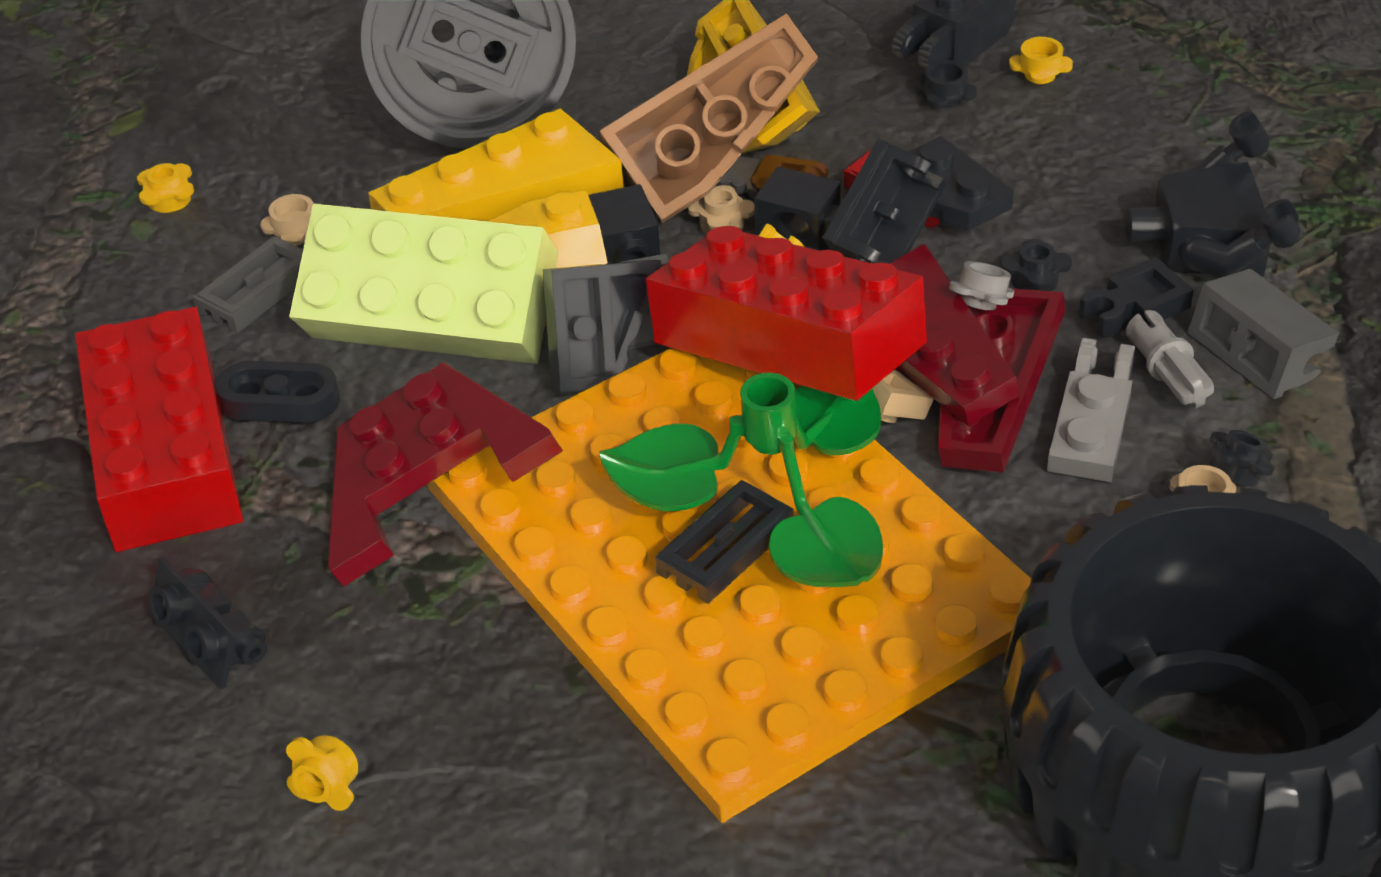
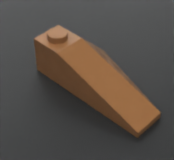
M786 13L601 129V143L621 159L624 185L629 187L641 184L655 218L659 222L664 223L712 191L816 64L818 56Z

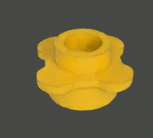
M1049 37L1027 39L1021 45L1020 55H1014L1009 60L1011 70L1024 73L1028 81L1036 84L1050 83L1057 74L1070 72L1073 66L1072 59L1063 56L1062 44Z
M164 163L142 171L137 176L138 184L143 186V191L139 193L140 202L148 205L153 211L160 213L174 212L184 208L190 202L191 195L194 193L193 184L188 182V178L192 175L191 167L186 164L173 165Z
M328 735L317 736L311 741L304 737L294 738L286 747V753L292 760V774L287 778V786L290 791L300 799H306L314 803L327 802L334 810H346L354 800V795L348 786L358 774V761L353 751L343 741Z

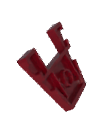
M444 362L426 373L416 375L404 387L373 406L361 409L352 419L337 427L328 559L330 571L344 587L393 557V551L378 519V515L488 446H491L501 467L512 482L563 452L549 428Z

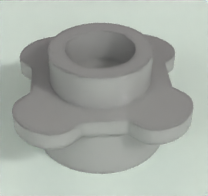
M964 262L961 274L957 275L956 281H951L949 285L950 290L962 294L961 297L967 305L983 310H994L996 305H1007L1008 299L1013 298L1014 290L1008 287L1011 274L1002 268L982 262Z

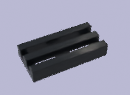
M740 480L655 556L656 573L665 579L671 574L675 575L677 586L685 591L692 587L697 588L698 598L709 604L769 549L770 536L774 527L782 520L794 516V509L749 483ZM749 504L754 505L735 523L730 522ZM715 536V541L691 563L687 561Z

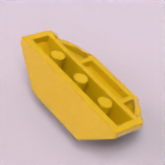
M723 0L698 20L695 32L698 41L690 57L687 75L767 26L749 0ZM803 80L743 153L780 144L792 133L802 129L810 119L820 112Z

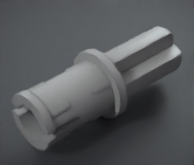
M1144 311L1145 317L1153 328H1150L1145 323L1140 314L1135 315L1126 327V335L1129 341L1138 348L1147 360L1146 368L1149 374L1156 380L1164 381L1181 404H1190L1193 408L1205 405L1206 398L1214 393V384L1195 361L1192 345L1184 338L1176 337L1165 324L1162 316L1156 311Z

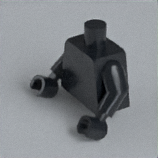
M1251 111L1239 114L1230 123L1229 133L1234 140L1227 147L1222 144L1219 145L1198 165L1184 172L1166 174L1158 180L1155 207L1127 208L1125 231L1129 243L1159 241L1165 264L1173 272L1207 274L1217 278L1247 269H1252L1260 276H1264L1270 245L1273 243L1278 248H1288L1297 243L1300 237V228L1297 224L1299 215L1293 204L1287 199H1281L1264 207L1249 162L1239 163L1238 161L1242 156L1248 158L1259 157L1269 147V136L1256 115Z

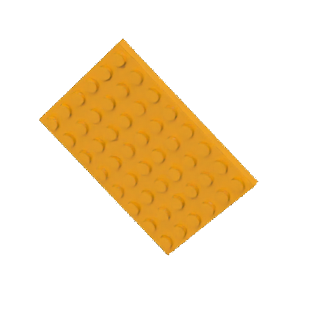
M670 348L531 417L549 428L563 452L516 481H511L501 467L491 446H488L428 483L427 487L722 824L1007 651L1018 606L1023 592L1030 585L1031 578L875 439L863 449L845 455H826L816 450L812 445L801 450L798 449L794 442L795 455L806 499L812 510L830 498L845 497L862 505L875 518L882 535L883 559L879 571L871 580L863 581L857 586L814 587L800 584L785 577L772 562L769 549L709 604L698 598L697 588L692 587L685 591L677 586L675 575L671 574L667 579L656 573L655 556L740 480L794 509V516L800 515L795 507L782 452L777 454L760 453L746 441L744 436H741L729 466L723 470L715 471L718 485L715 496L697 507L681 511L651 509L633 501L613 484L602 467L600 451L621 446L639 434L653 428L684 423L696 425L714 437L718 444L719 454L730 432V417L742 415L740 397L742 385L750 377L761 374ZM793 383V384H794V387H795V390H796L797 388L803 386V385H799V384ZM749 504L730 522L735 523L754 505ZM715 536L687 561L691 563L715 541Z

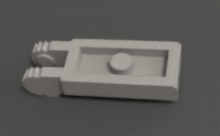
M1082 338L1075 371H1070L1059 412L1048 456V472L1112 483L1132 389L1130 375L1135 346L1120 345V349L1115 355L1113 367L1115 374L1114 378L1091 374L1092 369L1095 368L1098 355L1096 340Z

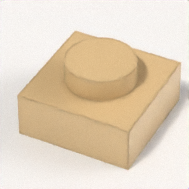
M896 369L873 387L881 409V420L889 423H895L898 417L925 420L934 400L933 397Z

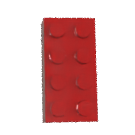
M721 226L710 230L706 237L683 253L674 255L667 264L645 278L655 343L758 373L781 374L790 379L792 383L855 401L863 397L927 343L923 276L897 270L895 266L888 263H868L847 258L842 253L834 250L819 251L794 245L785 238H765L745 233L735 226Z
M197 306L177 311H164L155 316L118 324H105L91 330L75 333L96 495L115 553L243 523L244 519L222 410L215 388L216 380L212 360Z

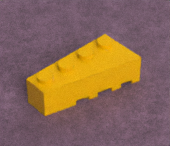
M559 108L555 111L541 114L536 119L505 133L496 134L488 140L457 154L448 155L440 161L409 175L395 178L390 183L368 192L371 210L488 222L529 201L551 197L557 193H572L586 190L589 195L624 188L621 159Z

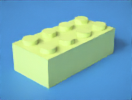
M313 204L289 317L307 334L316 339L538 364L546 323L543 269L556 268L559 251L543 227Z

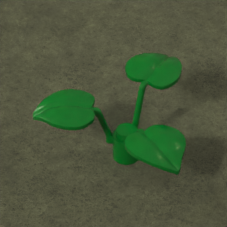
M761 373L750 377L742 385L740 390L742 415L730 417V432L719 454L718 444L710 433L696 425L685 423L653 428L639 434L621 446L600 451L601 464L613 484L627 497L651 509L681 511L697 507L715 496L718 488L715 471L723 470L729 466L740 438L744 436L746 441L760 453L777 454L782 452L795 507L800 514L779 522L774 527L770 536L769 552L772 562L785 577L807 586L848 587L857 586L863 581L871 580L881 567L883 541L875 518L862 505L845 497L830 498L812 510L806 499L794 450L795 442L798 449L801 450L812 445L816 450L826 455H845L869 445L877 437L882 423L880 405L873 388L858 401L806 386H801L795 390L794 384L787 377L777 373Z

